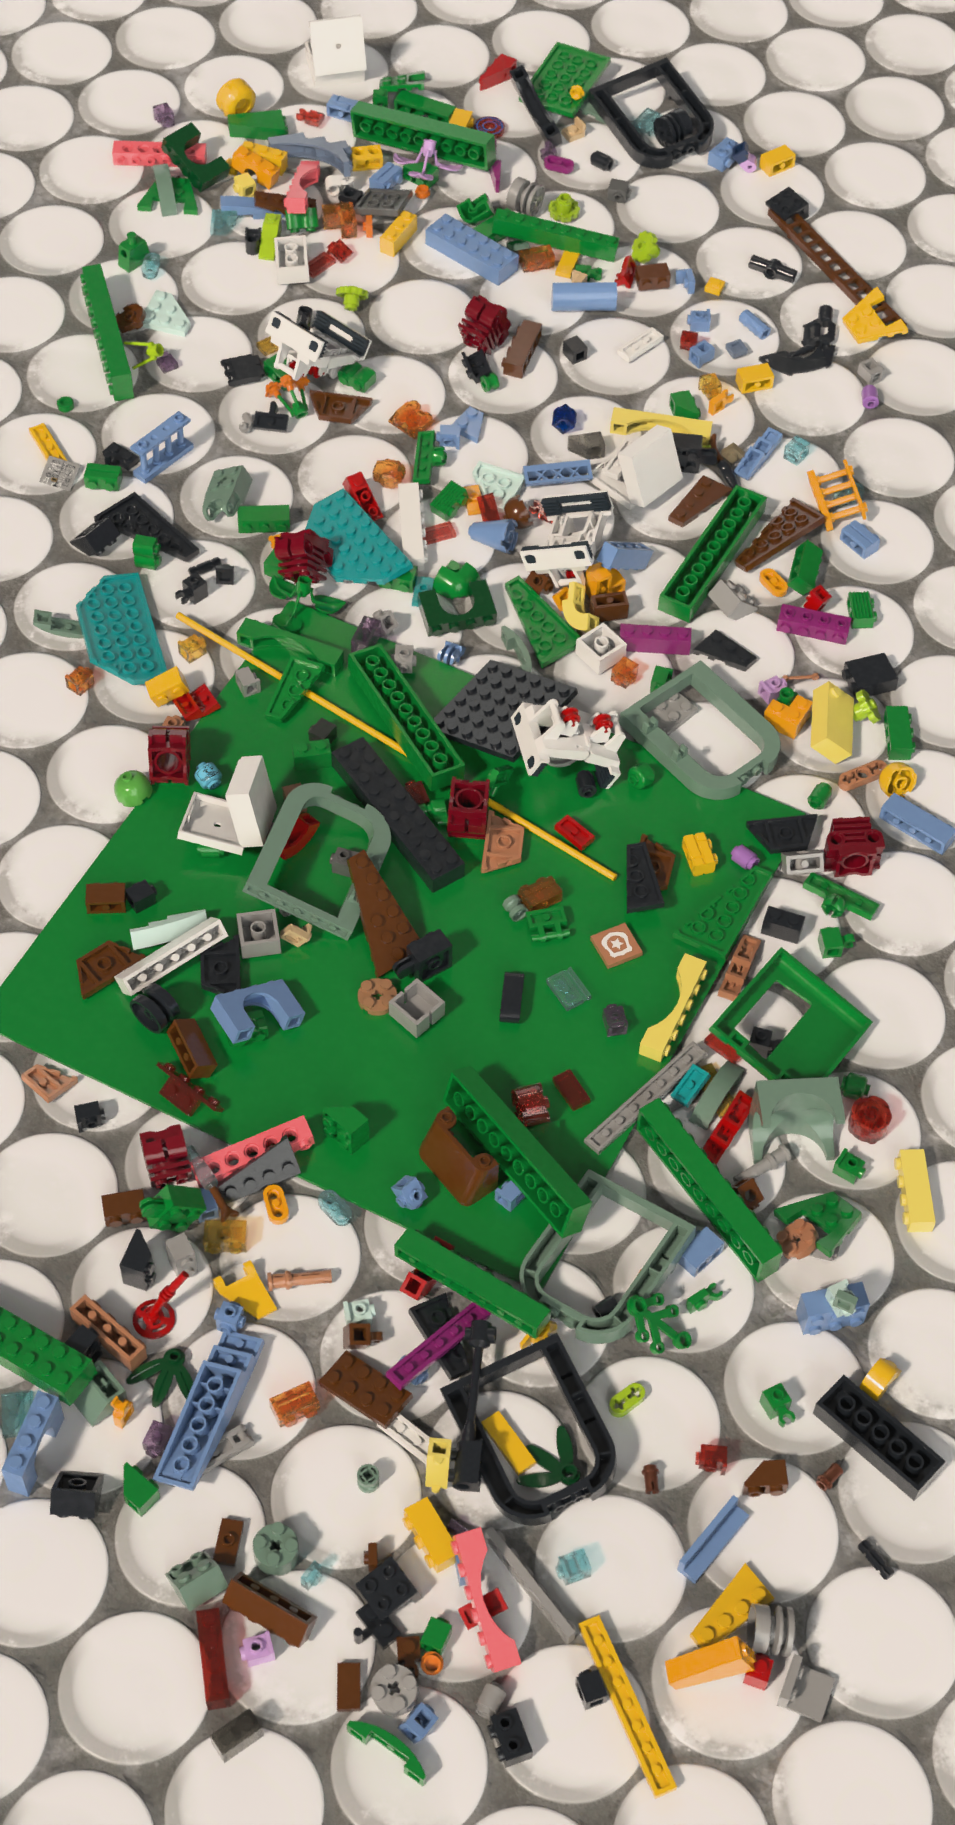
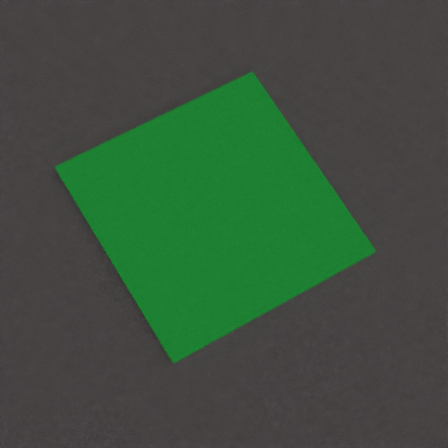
M289 601L280 613L291 616L295 601ZM299 603L294 618L302 621V627L299 631L294 632V634L344 650V662L336 676L321 673L309 690L397 742L348 670L349 653L381 643L391 657V654H395L396 643ZM278 647L253 649L250 655L282 674L291 655L309 660L293 650ZM414 651V655L417 656L416 666H413L412 673H402V675L434 719L467 685L474 675ZM245 660L239 669L249 666L251 672H255L257 678L260 679L261 692L244 698L236 683L235 674L216 698L221 708L202 717L190 733L191 760L188 785L172 783V780H168V783H155V785H152L153 791L151 796L143 799L144 803L134 807L0 986V1035L229 1145L304 1115L315 1144L307 1150L294 1152L301 1171L300 1174L295 1175L296 1177L405 1229L410 1227L414 1230H419L431 1240L437 1236L455 1246L453 1251L520 1283L521 1264L549 1223L526 1197L509 1212L495 1201V1190L471 1206L461 1205L419 1156L420 1145L436 1115L447 1107L442 1100L451 1072L472 1066L527 1128L560 1120L562 1166L564 1171L576 1184L580 1182L588 1169L606 1178L636 1122L599 1155L584 1143V1139L671 1061L745 926L725 960L673 938V932L681 929L689 919L692 920L701 909L717 896L725 893L728 887L736 884L749 871V869L745 870L731 860V852L735 846L743 844L756 853L760 859L757 866L773 872V878L781 863V853L770 854L746 828L747 821L806 814L744 787H741L740 794L724 800H712L698 796L682 784L642 745L626 738L617 751L621 775L609 789L599 788L594 764L587 763L584 760H577L565 767H553L547 764L543 771L538 774L539 776L536 777L528 775L522 755L513 763L448 739L465 764L464 780H469V782L486 781L491 769L504 765L514 767L508 784L500 786L496 796L491 799L616 873L617 878L612 881L524 828L521 862L481 873L485 840L448 837L447 825L437 826L433 816L430 815L428 818L464 861L465 876L432 893L392 841L378 873L420 939L425 937L427 933L440 929L452 944V967L422 982L445 1001V1015L433 1025L429 1023V1028L416 1038L390 1016L389 1012L385 1015L374 1016L368 1014V1011L362 1010L358 1004V990L363 981L375 979L376 975L361 916H359L348 941L311 924L312 936L307 943L302 944L300 947H296L280 938L281 954L242 959L240 946L241 989L264 984L272 980L283 979L305 1012L299 1027L283 1031L273 1014L267 1009L255 1005L244 1007L246 1013L262 1009L269 1036L265 1037L262 1041L246 1042L245 1045L240 1047L229 1046L224 1029L210 1009L217 994L201 989L200 954L153 982L164 988L177 1002L181 1014L176 1019L195 1018L218 1064L209 1078L189 1079L167 1034V1030L173 1022H168V1026L160 1034H155L138 1021L130 1008L129 1003L138 994H142L145 988L129 996L122 993L115 980L83 1000L76 960L108 940L117 943L119 946L131 949V952L140 955L142 953L147 957L169 942L133 950L130 929L149 926V922L166 920L167 916L204 909L206 910L207 919L210 917L220 919L228 934L226 938L218 943H226L232 940L233 936L239 935L236 915L238 913L275 909L279 935L280 931L290 924L302 928L309 923L292 914L284 917L279 912V908H275L242 891L263 848L262 846L245 847L242 855L224 851V856H219V858H201V854H197V843L177 839L179 828L193 793L198 792L226 800L225 795L238 760L245 756L262 755L277 805L273 823L284 803L282 787L301 783V785L322 783L332 786V794L338 795L344 800L355 803L365 809L333 767L295 771L292 743L309 741L308 731L310 727L315 725L322 717L337 725V737L330 744L331 752L364 737L417 804L425 803L428 805L433 799L444 798L447 816L449 809L451 785L430 791L408 757L305 695L283 723L266 719L264 714L280 680ZM610 733L609 739H611L615 734ZM202 762L214 763L222 774L221 784L213 790L203 789L195 779L196 767ZM639 763H647L655 771L654 782L643 789H635L628 782V771ZM582 770H588L594 776L597 791L590 798H584L578 794L575 779L577 773ZM309 806L306 812L300 814L308 813L319 821L320 825L317 831L297 854L286 860H283L281 857L279 858L267 885L280 891L285 890L289 895L337 917L352 884V880L350 877L332 872L330 857L332 853L336 852L338 847L358 853L363 850L366 852L369 843L368 835L361 826L322 807ZM488 806V813L489 810H492L495 812L496 816L502 819L504 817L509 819L508 817L504 816L503 814ZM567 814L595 836V840L582 851L554 830L555 824ZM704 832L706 838L711 840V851L713 854L716 853L718 864H716L713 873L694 877L683 851L682 841L686 835ZM642 834L648 836V840L654 844L656 842L659 843L665 850L675 854V861L668 889L661 890L664 907L627 914L626 847L628 844L640 843ZM146 880L157 891L156 904L137 914L128 901L126 902V913L87 914L85 904L86 884L119 882L125 883L127 889L137 882ZM516 894L520 897L522 904L527 907L528 911L563 906L567 918V926H561L562 930L569 929L570 936L563 937L561 940L556 938L549 939L543 943L539 941L532 942L531 935L538 934V932H529L526 917L519 921H513L509 916V912L502 906L504 900ZM626 923L643 954L638 958L607 969L590 938L592 935ZM554 928L544 929L545 932L555 931ZM686 953L707 961L705 969L708 970L705 980H701L699 983L701 987L698 995H693L692 997L693 1004L690 1011L686 1010L685 1012L686 1018L683 1025H679L677 1028L679 1032L676 1040H671V1049L668 1056H664L660 1063L640 1055V1043L647 1029L664 1020L676 1007L680 998L679 986L676 980L677 969ZM392 969L378 977L389 979L396 988L397 994L401 991L404 993V989L415 980L412 974L399 979ZM505 972L524 973L519 1024L499 1022ZM375 994L372 997H375L376 1000H379L380 996L382 995ZM324 1107H355L369 1119V1140L352 1155L347 1150H342L336 1140L327 1137L323 1132L322 1109ZM456 1117V1124L450 1130L454 1133V1137L468 1153L473 1152L474 1157L481 1153H487ZM294 1136L288 1138L289 1142L296 1139ZM257 1152L250 1153L254 1157L258 1154ZM499 1167L498 1188L501 1189L502 1185L511 1179ZM405 1175L416 1177L424 1185V1191L428 1196L423 1201V1204L414 1210L399 1206L396 1202L397 1197L391 1189ZM570 1241L542 1278L540 1283L542 1290H544Z

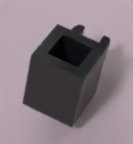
M195 572L182 581L183 590L175 593L176 599L182 597V605L186 604L189 600L195 605L208 597L207 582Z
M754 1026L749 1044L766 1059L768 1051L773 1052L782 1040H771L773 1031Z

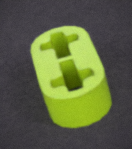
M632 1383L613 1396L609 1403L611 1415L617 1418L623 1417L640 1405L645 1398L644 1387L639 1383ZM632 1391L635 1393L639 1392V1397L635 1395L630 1398ZM625 1402L622 1410L620 1408L615 1409V1403L620 1405Z

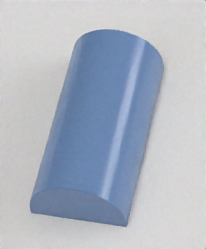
M617 282L552 284V311H616Z

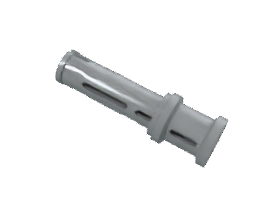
M779 1145L777 1150L772 1153H766L761 1161L734 1176L733 1181L738 1182L743 1178L755 1179L769 1169H777L779 1164L792 1159L789 1150L785 1145Z

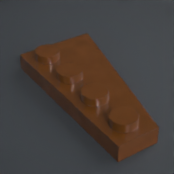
M255 191L254 206L273 212L278 210L285 215L287 207H284V198L287 195ZM308 198V208H317L316 199Z
M703 475L671 512L668 521L683 528L695 520L700 513L708 511L710 506L721 502L723 497H728L732 489Z

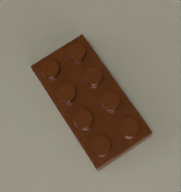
M347 1350L319 1380L321 1387L384 1429H387L413 1398L410 1391L405 1388L399 1390L384 1374Z

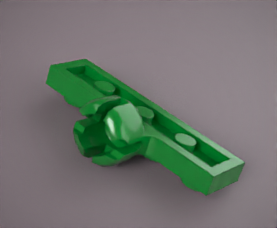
M435 430L418 432L413 472V483L418 482V485L431 484L432 468L434 466H445L447 462V453L444 451L445 447L435 446Z
M814 872L810 873L803 883L802 888L824 898L821 906L822 910L826 915L833 911L832 918L840 917L844 911L849 910L871 921L880 904Z

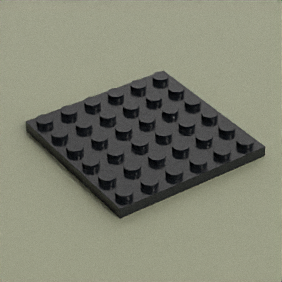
M490 660L434 718V721L447 739L514 763L522 753L511 716L522 702L533 703V705H545L549 700L556 699L559 704L558 707H564L574 699L578 691L575 687ZM539 726L540 732L542 733L547 727Z

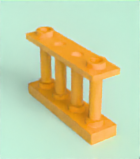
M846 459L843 460L844 469L820 477L815 475L814 470L807 472L819 511L826 517L824 525L827 532L834 530L832 523L837 519L860 512L863 520H865V512H868L866 502H862L854 482L852 465L848 466ZM847 475V482L825 489L820 488L821 483ZM851 488L853 491L852 494L831 501L824 500L826 495ZM856 500L858 505L836 513H829L828 511L831 507Z

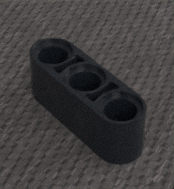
M505 972L499 1022L519 1024L524 973Z

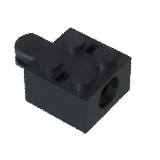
M672 433L681 472L699 474L700 464H716L717 450L702 447L703 435Z
M440 929L434 932L431 931L425 937L409 943L406 946L407 956L395 962L392 970L399 979L412 974L415 979L418 978L421 982H424L452 967V944Z

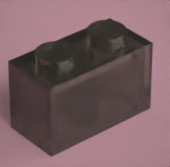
M249 1708L211 1734L210 1738L213 1747L225 1763L263 1737L264 1733L263 1727Z

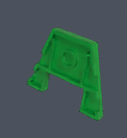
M425 70L400 74L394 77L385 76L383 79H380L379 88L388 90V92H396L399 89L412 91L413 88L424 90V81L417 80H425Z
M171 177L176 203H185L184 214L198 215V208L190 180L188 178ZM156 181L137 204L138 211L152 212L154 201H159Z
M832 1191L776 1208L774 1216L785 1225L790 1224L801 1216L806 1217L828 1234L816 1242V1248L830 1258L834 1254L836 1247H840L843 1243V1238L850 1234L862 1219V1212Z

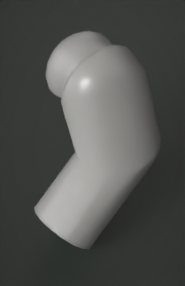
M246 412L242 415L243 425L239 424V429L242 433H248L254 424L250 414Z

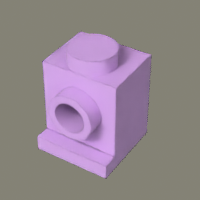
M777 675L766 681L762 680L759 682L758 694L769 705L773 699L777 700L780 690L787 687V682L784 678L780 679Z
M269 1631L261 1635L242 1639L243 1646L239 1647L242 1661L247 1660L248 1667L275 1660ZM260 1646L259 1650L255 1651L252 1649L253 1647Z

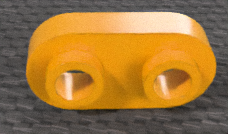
M766 568L760 572V583L772 595L783 597L787 594V582L775 570Z
M278 1185L267 1186L263 1191V1199L268 1218L273 1224H283L289 1218V1210L283 1189ZM282 1214L281 1217H276L275 1215Z

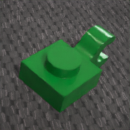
M711 1283L707 1289L703 1288L687 1299L686 1309L690 1314L696 1310L698 1312L703 1310L708 1305V1300L718 1301L722 1298L723 1291L717 1294L712 1292L716 1288V1283Z

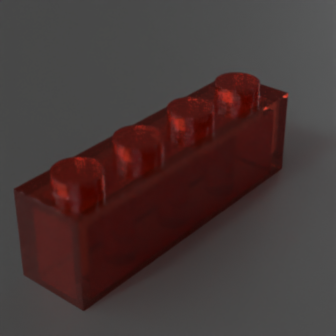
M219 1607L196 1611L207 1710L231 1707Z

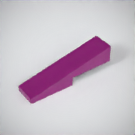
M496 160L489 171L495 193H499L501 160Z

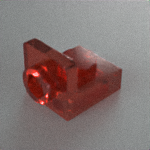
M339 239L336 242L332 241L327 246L328 251L325 255L328 257L332 254L342 264L353 252Z
M682 330L680 349L690 350V347L695 346L698 341V332Z
M415 780L404 784V788L417 804L430 801L422 781L415 782Z

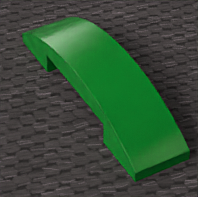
M349 1721L347 1723L348 1733L365 1745H367L371 1738L376 1740L406 1762L404 1773L421 1786L425 1785L426 1775L420 1762L413 1752L396 1736L369 1723Z

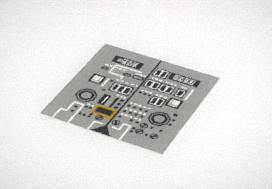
M49 456L39 482L70 491L80 465Z

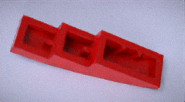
M741 1090L738 1091L703 1146L707 1158L716 1165L750 1112L752 1097Z

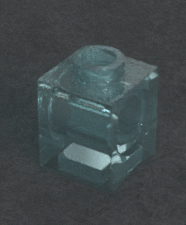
M796 435L785 446L783 458L797 466L808 455L810 442Z
M584 1548L558 1557V1563L555 1566L559 1579H563L565 1586L591 1577L592 1568Z

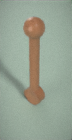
M814 673L804 676L783 675L782 678L786 682L796 679L818 680L819 674Z

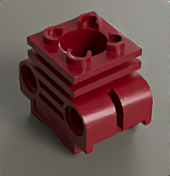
M481 295L478 297L473 296L465 309L466 319L462 318V324L459 323L458 328L465 345L473 346L477 350L483 349L486 354L491 355V349L494 350L495 345L501 346L509 336L508 329L511 326V322L507 318L505 307L493 304Z
M311 529L301 530L297 533L285 532L281 533L280 537H275L274 553L276 558L283 562L278 563V567L282 568L278 570V574L282 575L286 580L293 581L295 585L300 576L311 578L312 583H319V581L327 579L323 575L327 574V570L324 568L332 565L334 549L329 547V540L327 538L319 537Z
M152 725V728L149 729L148 759L151 785H155V783H168V780H172V783L188 785L191 760L190 726Z
M452 777L447 822L448 837L485 840L490 779L469 782V780H460Z
M859 816L832 819L823 851L824 872L833 871L834 877H845L852 874L870 876L873 869H880L881 854L883 849H885V843L882 833L879 830L871 829L870 817Z
M180 1124L169 1126L165 1130L158 1132L148 1131L139 1134L151 1188L163 1189L169 1183L183 1184L188 1182L189 1178H192V1170Z

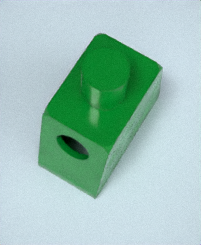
M135 232L127 233V239L119 244L118 266L130 273L151 259L147 242Z

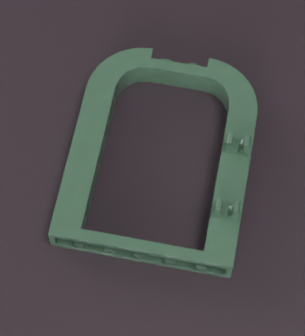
M701 660L620 713L619 724L691 792L703 798L724 800L740 794L741 786L746 784L751 777L758 776L761 772H764L766 775L769 774L777 763L780 751V737L774 726ZM691 685L759 747L761 753L727 776L712 775L688 754V748L683 743L679 746L658 726V720L654 716H651L650 719L646 713Z
M303 784L293 789L286 797L242 891L348 941L361 912L356 900L353 883L337 917L271 887L267 883L299 814L309 806L322 807L361 826L369 839L366 853L378 872L390 847V828L383 815L373 806L367 804L365 809L355 803L332 794L333 787L326 784Z
M588 1169L577 1184L592 1201L588 1214L603 1195L668 1230V1232L617 1306L606 1316L599 1318L586 1316L542 1290L540 1286L542 1278L573 1236L561 1238L550 1224L521 1264L520 1291L527 1293L531 1299L538 1303L542 1302L547 1305L551 1310V1318L561 1320L570 1329L575 1328L577 1339L592 1344H605L619 1340L633 1329L636 1321L635 1317L630 1315L627 1310L629 1297L639 1295L646 1299L659 1291L696 1236V1226Z

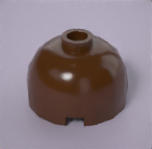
M517 494L505 503V514L502 516L503 519L516 520L518 527H515V529L523 530L534 524L533 521L529 523L530 514L523 500H518L520 495Z

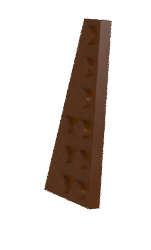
M792 497L790 504L784 506L781 509L782 513L779 516H775L761 531V536L752 541L750 548H745L734 560L735 566L744 572L752 570L825 523L826 517Z
M363 850L349 858L347 865L352 883L354 884L356 900L361 911L360 916L366 940L369 943L375 975L378 978L390 971L395 962L407 956L406 946L420 938L367 853Z

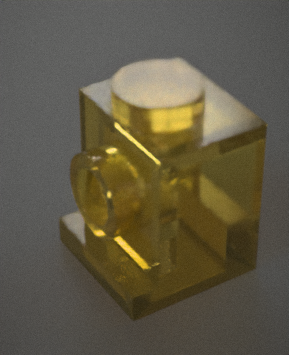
M715 373L699 377L698 389L702 390L703 395L707 397L708 401L721 393L722 385Z
M193 634L184 641H178V651L190 664L207 654V643L204 637H198L196 634Z

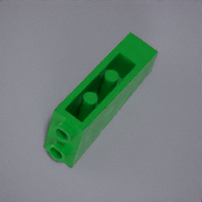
M282 110L227 115L230 137L268 140V137L288 135L286 116L282 115Z

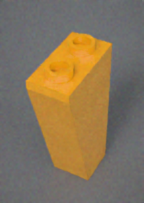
M734 1636L665 1661L668 1682L670 1686L677 1690L755 1671L753 1663L756 1662V1656L753 1648H750L738 1636Z

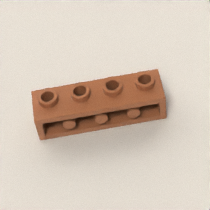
M84 1294L69 1308L72 1320L79 1326L83 1324L87 1328L92 1327L99 1334L101 1346L131 1372L147 1359L146 1345L140 1339L133 1337L125 1326L117 1323L116 1319L110 1313H106L95 1300H91Z

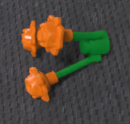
M286 374L280 378L279 383L270 382L266 385L265 396L269 398L275 396L288 409L292 417L302 418L307 415L309 410L304 391L310 379L307 376H302L298 381L292 379V376ZM282 386L291 393L294 400L292 408L281 397L279 391ZM296 387L301 393L302 403L297 400L293 391Z

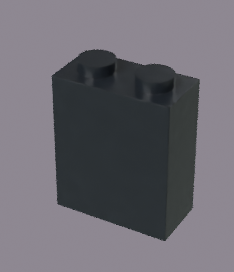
M885 652L846 661L842 670V677L847 681L849 691L853 693L856 700V693L863 689L868 692L869 696L896 690L898 677Z

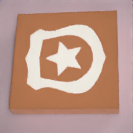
M626 923L592 935L590 938L607 969L638 958L643 954Z

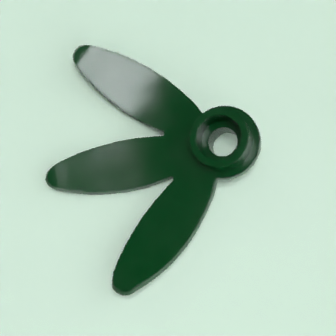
M178 1348L166 1351L164 1358L155 1359L141 1365L126 1379V1383L132 1385L160 1372L152 1393V1406L154 1408L158 1407L166 1397L174 1375L179 1389L186 1400L194 1381L183 1366L185 1354ZM173 1356H178L177 1359H171Z
M563 1425L558 1426L556 1435L560 1462L541 1448L534 1445H526L527 1450L533 1456L536 1463L551 1473L523 1475L516 1479L517 1484L531 1488H543L559 1482L570 1486L580 1480V1470L573 1465L572 1442Z

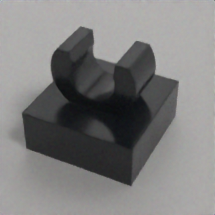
M230 564L217 565L216 584L234 585V566H230Z

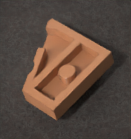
M39 1064L34 1065L21 1074V1080L47 1103H50L78 1083V1078L74 1075L70 1078L61 1075V1071L48 1069Z

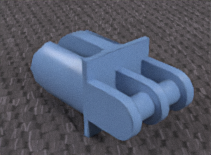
M446 641L445 647L438 653L437 659L439 661L443 660L445 664L450 663V665L455 661L459 663L466 647Z

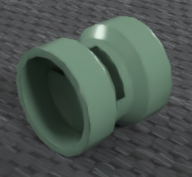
M516 894L506 898L502 904L504 909L509 912V916L513 921L523 919L525 912L528 911L527 907L522 904L520 897Z
M365 1464L358 1469L357 1485L362 1492L372 1493L378 1489L379 1471L374 1465Z

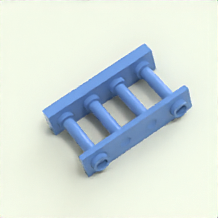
M178 411L130 446V449L140 456L141 465L133 471V475L144 484L148 483L194 448L193 443L187 440L183 433V427L190 423L191 419ZM177 432V439L171 442V436ZM165 441V448L159 451V445ZM153 451V457L147 460L146 454Z

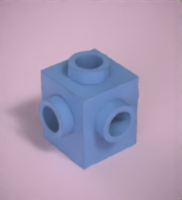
M405 1175L391 1187L397 1197L396 1202L402 1208L417 1209L428 1198L424 1191V1185L416 1177Z
M223 1301L221 1308L217 1307L214 1314L217 1330L225 1334H230L231 1331L239 1333L240 1328H243L246 1322L244 1307L237 1302L231 1301L229 1303Z

